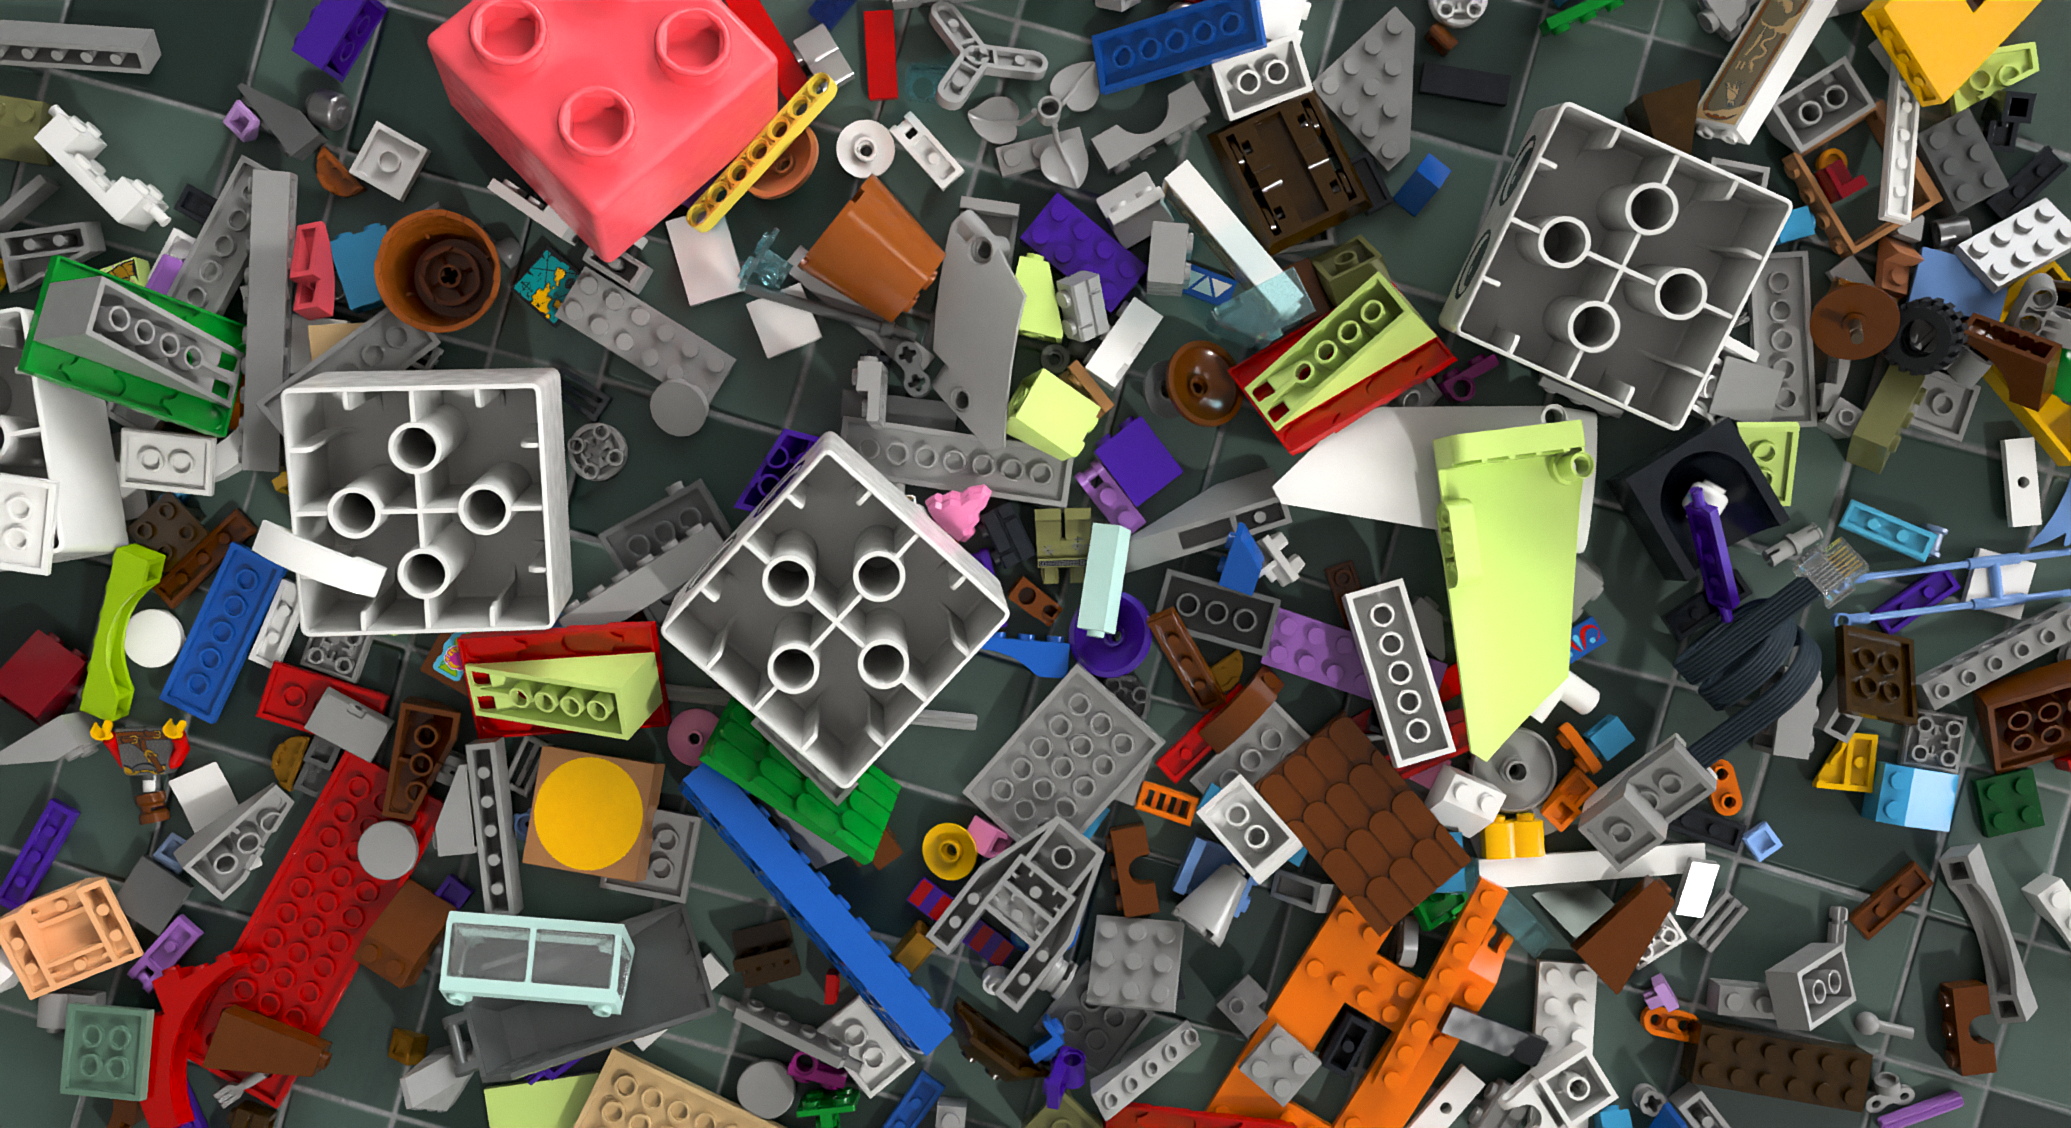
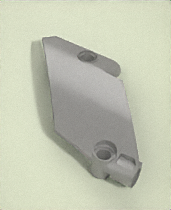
M967 210L951 223L945 248L946 256L943 259L939 282L933 351L945 364L932 381V387L988 450L1006 447L1012 367L1027 295L1007 261L1010 254V244L1007 238L1001 235H994L973 210Z

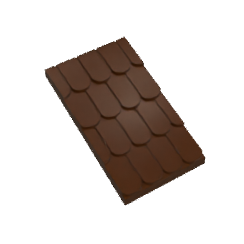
M1343 710L1253 784L1379 937L1435 892L1437 888L1441 887L1458 873L1461 868H1464L1472 861L1446 828Z

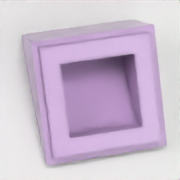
M236 100L223 123L243 142L254 141L258 137L260 119L240 100Z

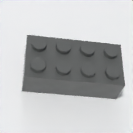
M1165 568L1153 614L1174 606L1192 637L1266 657L1281 599L1255 592L1250 596L1218 585L1219 582Z

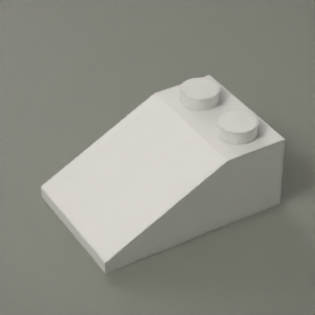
M1241 774L1196 812L1259 885L1303 847V844Z

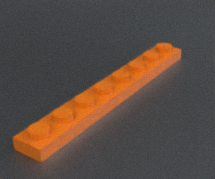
M1479 876L1371 1079L1373 1086L1399 1098L1509 892L1506 888Z

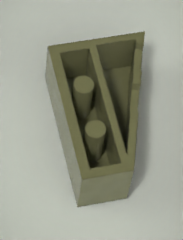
M1891 364L1852 434L1846 458L1847 462L1879 475L1891 452L1895 453L1902 439L1899 436L1902 429H1908L1915 414L1911 412L1914 405L1920 406L1927 392V389L1923 388L1926 376L1921 374L1917 376L1910 375V371L1903 373L1898 370L1899 366H1892Z

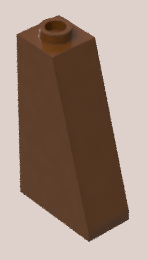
M1646 875L1615 903L1613 908L1570 945L1616 995L1622 991L1675 903V900L1669 895L1672 889L1660 877L1655 880Z
M233 1005L223 1011L202 1066L210 1069L313 1077L319 1071L325 1070L332 1058V1053L329 1051L333 1042L238 1005Z

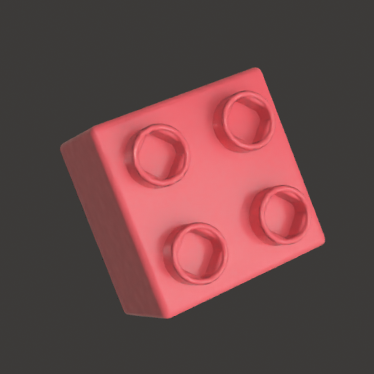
M472 0L433 31L427 39L429 50L451 105L602 261L607 263L617 259L736 158L778 113L777 58L722 0Z

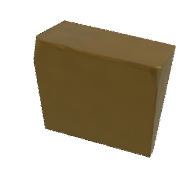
M394 1028L388 1057L406 1066L417 1065L425 1058L429 1036Z

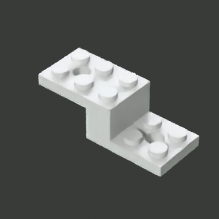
M493 178L487 186L489 190L573 246L580 239L549 205H544L532 196L525 199L528 193L507 179H504L501 183ZM641 237L634 245L642 250L648 240L645 237Z

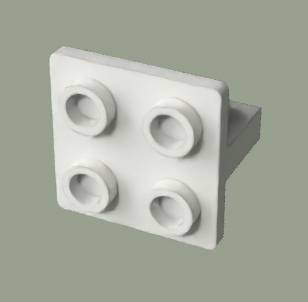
M1146 171L1096 200L1119 243L1126 249L1151 236L1152 221L1174 222V218L1164 203L1165 194L1160 186L1155 187Z

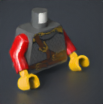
M170 718L163 726H128L115 729V732L111 731L113 722L105 720L102 728L95 722L90 730L92 738L104 743L126 776L142 775V792L161 791V775L177 772L178 767L182 765L191 749L186 732L184 731L187 726L184 720H180L177 725H174L173 719Z

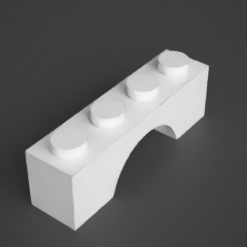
M2042 873L2020 890L2036 913L2046 919L2059 932L2071 950V891L2061 878Z

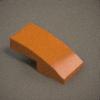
M1574 766L1553 790L1540 813L1562 833L1582 813L1578 808L1598 787L1579 768Z

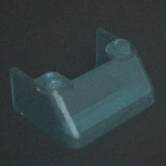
M1294 267L1213 308L1203 319V323L1208 332L1248 349L1255 347L1257 351H1260L1273 344V340L1283 336V332L1299 325V319L1316 310Z

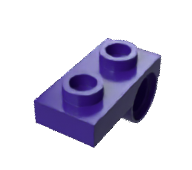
M1062 1045L1058 1056L1052 1058L1050 1066L1051 1075L1050 1077L1046 1076L1043 1083V1094L1047 1095V1108L1058 1110L1066 1088L1077 1089L1084 1085L1085 1054L1082 1051Z

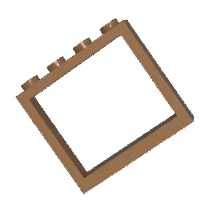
M1883 99L1875 102L1876 107L1803 153L1797 154L1792 152L1781 159L1784 163L1785 173L1796 183L1799 188L1800 198L1805 204L1810 206L1817 226L1825 231L1830 240L1829 245L1831 249L1841 259L1854 255L1901 225L1886 221L1855 241H1852L1802 157L1864 119L1884 151L1887 105ZM1917 155L1913 187V201L1915 204L1912 205L1911 219L1943 200Z

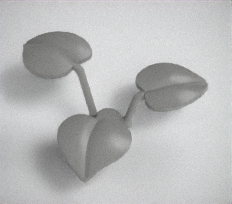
M1096 62L1076 63L1059 71L1051 81V95L1043 97L1038 103V109L1033 108L1021 120H1018L1019 109L1016 103L1003 96L991 97L968 111V119L977 134L984 140L996 145L1013 142L1017 136L1016 126H1022L1037 116L1038 121L1042 125L1051 126L1056 145L1049 146L1043 151L1040 159L1042 173L1054 184L1070 189H1078L1083 184L1088 172V154L1083 144L1077 139L1069 138L1060 143L1057 123L1060 120L1061 109L1065 104L1071 111L1083 112L1092 108L1099 96Z

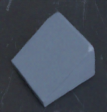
M172 832L153 854V858L177 875H180L184 869L173 853L186 840Z

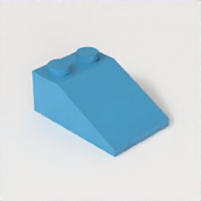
M1876 760L1873 792H1865L1861 817L1899 826L1949 832L1959 775Z

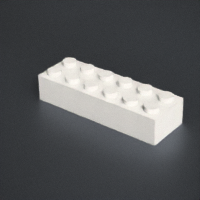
M1403 578L1345 594L1341 599L1393 768L1404 767L1456 752Z

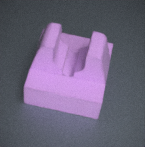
M1662 973L1651 977L1653 987L1643 993L1644 1000L1650 1010L1663 1005L1668 1012L1679 1008L1677 997Z

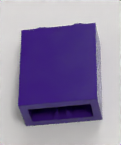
M1133 416L1127 418L1118 425L1121 431L1113 437L1109 433L1095 443L1098 449L1093 452L1135 508L1183 473V470L1142 416L1136 420Z

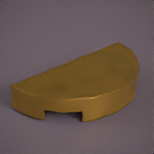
M1239 649L1234 650L1209 667L1223 692L1230 690L1239 681L1243 671V658Z
M300 735L291 737L279 744L273 753L271 768L274 769L275 777L279 781L278 784L289 792L294 791L293 786L304 764L303 759L314 738L313 736Z

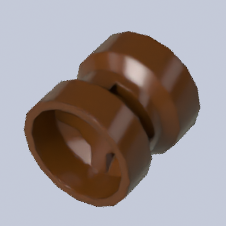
M165 790L134 796L136 805L140 807L141 813L138 816L140 825L170 819L169 809L165 808L164 803L167 799Z

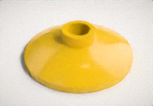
M941 823L929 830L924 838L922 847L923 857L928 868L936 876L953 881L967 876L973 870L977 860V848L970 833L962 826L954 823ZM951 844L955 846L957 853L952 852Z

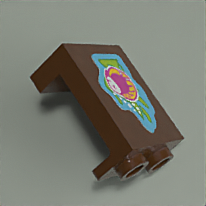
M471 632L440 633L420 670L469 697L457 638L462 634H470Z

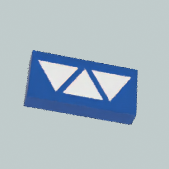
M1191 264L1188 290L1183 289L1182 293L1227 310L1237 281Z

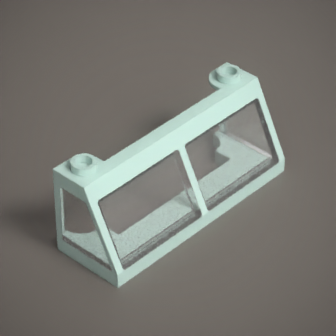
M449 911L446 922L439 990L447 1002L459 1006L464 1005L465 1002L472 1001L473 996L581 1004L588 1005L593 1010V1014L600 1017H609L611 1014L621 1015L635 948L624 924Z

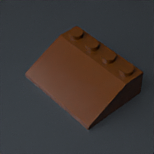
M2071 659L1994 680L1972 691L1976 716L1993 771L1996 775L2071 754Z

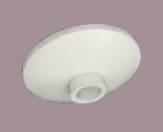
M858 120L849 124L841 132L836 145V153L841 166L846 172L854 177L867 179L872 173L875 176H879L890 167L895 155V144L890 132L882 124L873 120ZM864 147L872 149V153L869 156L861 154Z

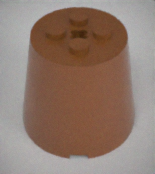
M872 173L797 267L891 323L902 311L905 313L909 312L917 302L921 288L926 291L933 283L939 272L936 269L945 258L946 253L878 177Z
M422 210L400 219L382 238V243L374 262L375 283L385 305L402 322L427 332H453L475 323L492 306L500 287V259L490 237L471 219L448 210ZM449 271L458 273V276L455 278L456 283L454 284L446 281L450 277Z

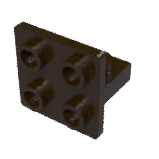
M166 492L126 529L139 545L166 555L163 572H170L210 535L209 531L201 524L207 517L201 509L187 508L173 492Z
M788 918L736 930L732 933L737 954L732 962L735 973L741 971L745 988L799 976L802 973Z

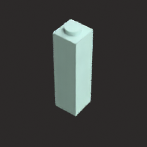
M1093 523L1077 628L1087 631L1086 636L1104 638L1105 633L1115 634L1131 535V530L1120 525Z

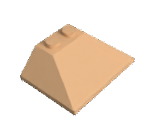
M106 877L82 879L29 900L0 917V944L30 1000L144 955Z

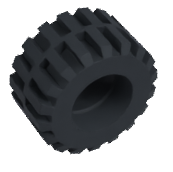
M1923 297L1899 306L1900 326L1893 341L1882 350L1884 356L1889 354L1891 359L1888 362L1892 366L1895 364L1900 365L1899 371L1903 373L1910 371V375L1915 376L1921 373L1929 375L1947 367L1958 359L1957 356L1965 350L1963 344L1968 342L1969 335H1964V330L1968 329L1967 322L1962 323L1960 318L1964 317L1961 311L1955 312L1953 310L1955 308L1954 304L1951 302L1945 304L1943 303L1944 299L1938 297L1935 299ZM1915 320H1925L1931 323L1937 330L1938 345L1933 352L1921 351L1912 343L1910 329Z

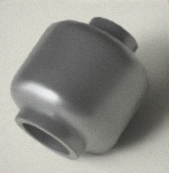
M320 88L311 93L305 101V111L309 120L314 125L338 131L349 123L352 118L349 99L344 94Z

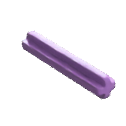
M1952 1090L1879 1116L1877 1124L1879 1128H1904L1960 1108L1964 1105V1101L1959 1092Z

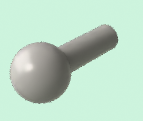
M1861 1012L1855 1018L1856 1029L1864 1035L1881 1032L1908 1039H1913L1914 1037L1913 1027L1878 1020L1876 1015L1871 1012Z

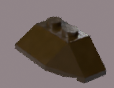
M959 996L956 997L953 1011L958 1044L962 1050L961 1054L972 1063L979 1062L986 1067L984 1070L990 1077L995 1080L1001 1078L1006 1083L1046 1077L1050 1074L1051 1064L1043 1062V1060L1035 1064L1029 1056L1028 1047Z

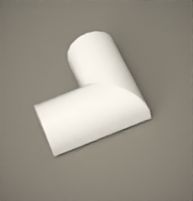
M1569 670V677L1532 712L1531 716L1543 723L1560 700L1578 713L1585 715L1596 706L1600 693Z

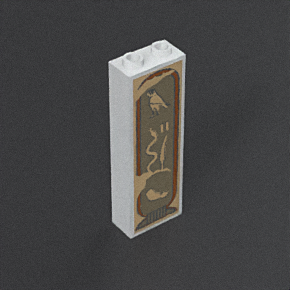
M1761 0L1698 103L1695 121L1696 133L1703 138L1712 139V137H1715L1732 145H1735L1736 142L1750 145L1837 0Z
M1186 160L1165 177L1161 188L1165 198L1270 321L1275 324L1281 319L1284 323L1291 318L1301 307L1298 302L1304 295L1192 164Z

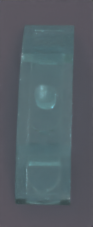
M1473 856L1471 857L1472 861L1464 867L1466 891L1469 894L1476 884V864ZM1508 892L1494 919L1536 959L1555 938Z

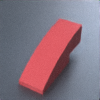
M322 221L297 226L289 279L297 283L293 311L308 320L332 317L334 312L335 276L333 257L326 225Z

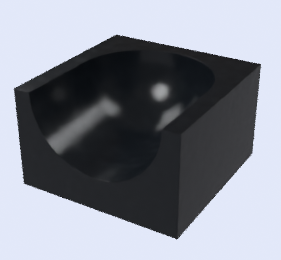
M1730 417L1702 422L1606 480L1665 580L1687 582L1697 576L1695 571L1700 567L1689 521L1686 517L1687 513L1682 506V501L1694 482H1703L1704 479H1707L1726 490L1724 495L1727 496L1728 503L1720 515L1727 548L1755 533L1781 526L1791 520Z

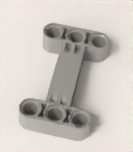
M2045 273L2032 275L2025 282L2003 323L2063 344L2062 348L2071 350V309L2056 305L2058 295L2054 280L2050 275ZM2040 290H2047V292L2043 294H2035ZM2025 316H2033L2030 319H2022Z

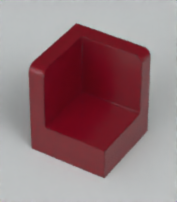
M1841 159L1813 173L1830 204L1840 201L1869 185L1863 174L1852 179Z

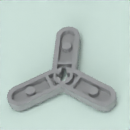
M940 1L934 3L929 13L930 24L957 58L940 81L935 94V99L942 108L947 110L960 109L984 75L1031 81L1040 80L1045 76L1048 61L1040 52L986 45L953 4Z

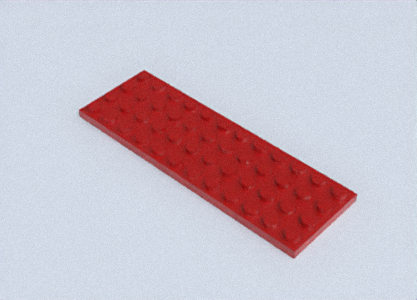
M345 750L233 948L234 954L247 952L251 963L227 978L207 1001L194 1027L187 1059L203 1067V1062L224 1010L233 1005H238L315 1036H321L361 965L353 959L354 954L368 930L405 882L411 877L432 840L435 826L445 803L443 799L428 792L412 821L382 816L390 769L374 760L369 763ZM384 820L399 821L414 828L419 844V855L413 869L403 876L392 880H382L368 874L361 866L357 854L358 842L364 831L373 824ZM205 1068L228 1082L234 1081L237 1083L253 1073ZM269 1074L268 1077L244 1091L277 1109L282 1105L298 1076Z

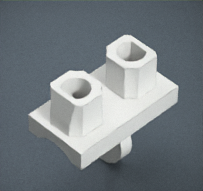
M1277 532L1271 536L1267 535L1256 541L1265 557L1259 578L1266 575L1271 583L1277 580L1284 587L1300 577L1298 573L1305 566V563L1296 553L1287 559L1280 550L1288 545V540L1282 532Z

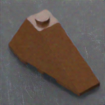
M411 695L401 702L382 816L408 821L413 820L457 741L462 712L441 701Z

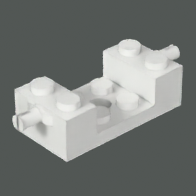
M57 104L48 110L53 119L34 139L118 223L145 232L155 221L162 227L171 221V218L165 214L169 206L162 200L164 195L151 184L146 186L139 179L133 181L123 176L117 182L115 180L110 181L104 175L106 170L94 160L107 146L100 138L102 133L99 129L88 121L84 123L74 115L72 117L68 116Z

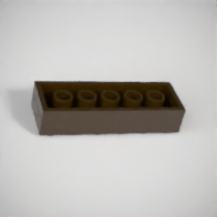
M1701 1018L1689 1020L1687 1027L1689 1041L1684 1043L1679 1074L1689 1082L1863 1113L1873 1055L1864 1049L1849 1044Z

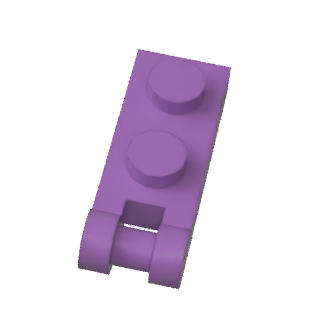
M1096 458L1089 463L1091 466L1083 473L1079 471L1074 475V478L1111 525L1123 526L1131 530L1132 534L1143 526L1146 521ZM1099 476L1103 483L1094 489L1090 481Z
M184 914L179 915L129 970L127 975L133 981L137 979L142 983V989L148 994L152 993L155 990L152 981L163 976L161 971L177 965L202 937L204 932ZM147 967L154 972L153 975L146 971Z

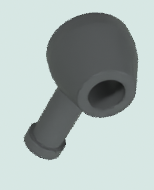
M479 223L478 225L492 240L500 262L508 269H512L518 262L523 248L511 236L497 241Z

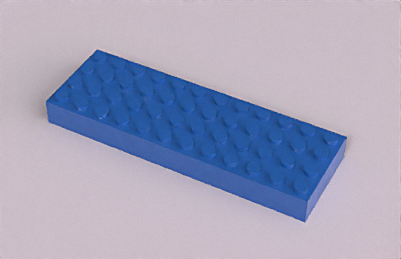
M701 763L682 780L677 789L908 1050L927 1056L953 1032V1029L948 1025L951 1022L948 1015L941 1008L937 1009L930 1005L928 1001L931 997L920 985H913L908 980L911 976L910 972L900 962L898 964L896 962L893 963L888 957L891 954L888 947L880 939L877 941L871 938L868 934L871 929L861 917L856 918L849 913L848 910L851 908L849 903L840 894L834 895L828 889L831 883L820 871L814 873L808 866L811 861L800 848L794 850L789 845L788 841L791 840L789 835L780 826L774 828L767 820L771 817L768 811L760 803L754 805L747 797L751 794L749 791L705 763Z

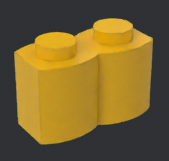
M1534 813L1516 814V819L1509 820L1505 819V815H1497L1494 822L1480 831L1481 856L1485 859L1545 856L1543 820L1535 818Z

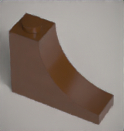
M1974 312L1967 320L1968 329L1964 330V335H1969L1966 344L1984 354L2000 370L2008 385L2009 401L2039 412L2054 391L2063 344Z

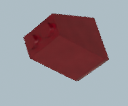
M38 629L0 669V699L42 727L63 714L83 685L88 675V664L86 663L88 658L75 648L69 651L62 645L65 642L54 633L49 632L46 635Z

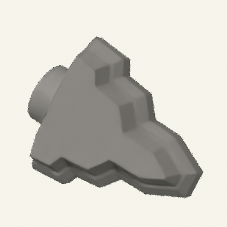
M1697 0L1701 10L1697 14L1698 22L1707 33L1716 31L1723 39L1730 42L1742 31L1741 24L1749 17L1750 6L1758 0Z

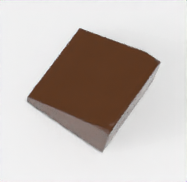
M1440 22L1433 25L1424 36V39L1442 57H1445L1459 42Z

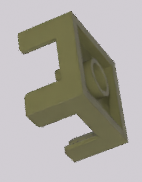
M1066 1088L1058 1110L1047 1108L1046 1102L1034 1115L1030 1112L1021 1121V1128H1103V1120L1094 1111L1091 1114L1087 1112L1072 1097L1071 1089Z

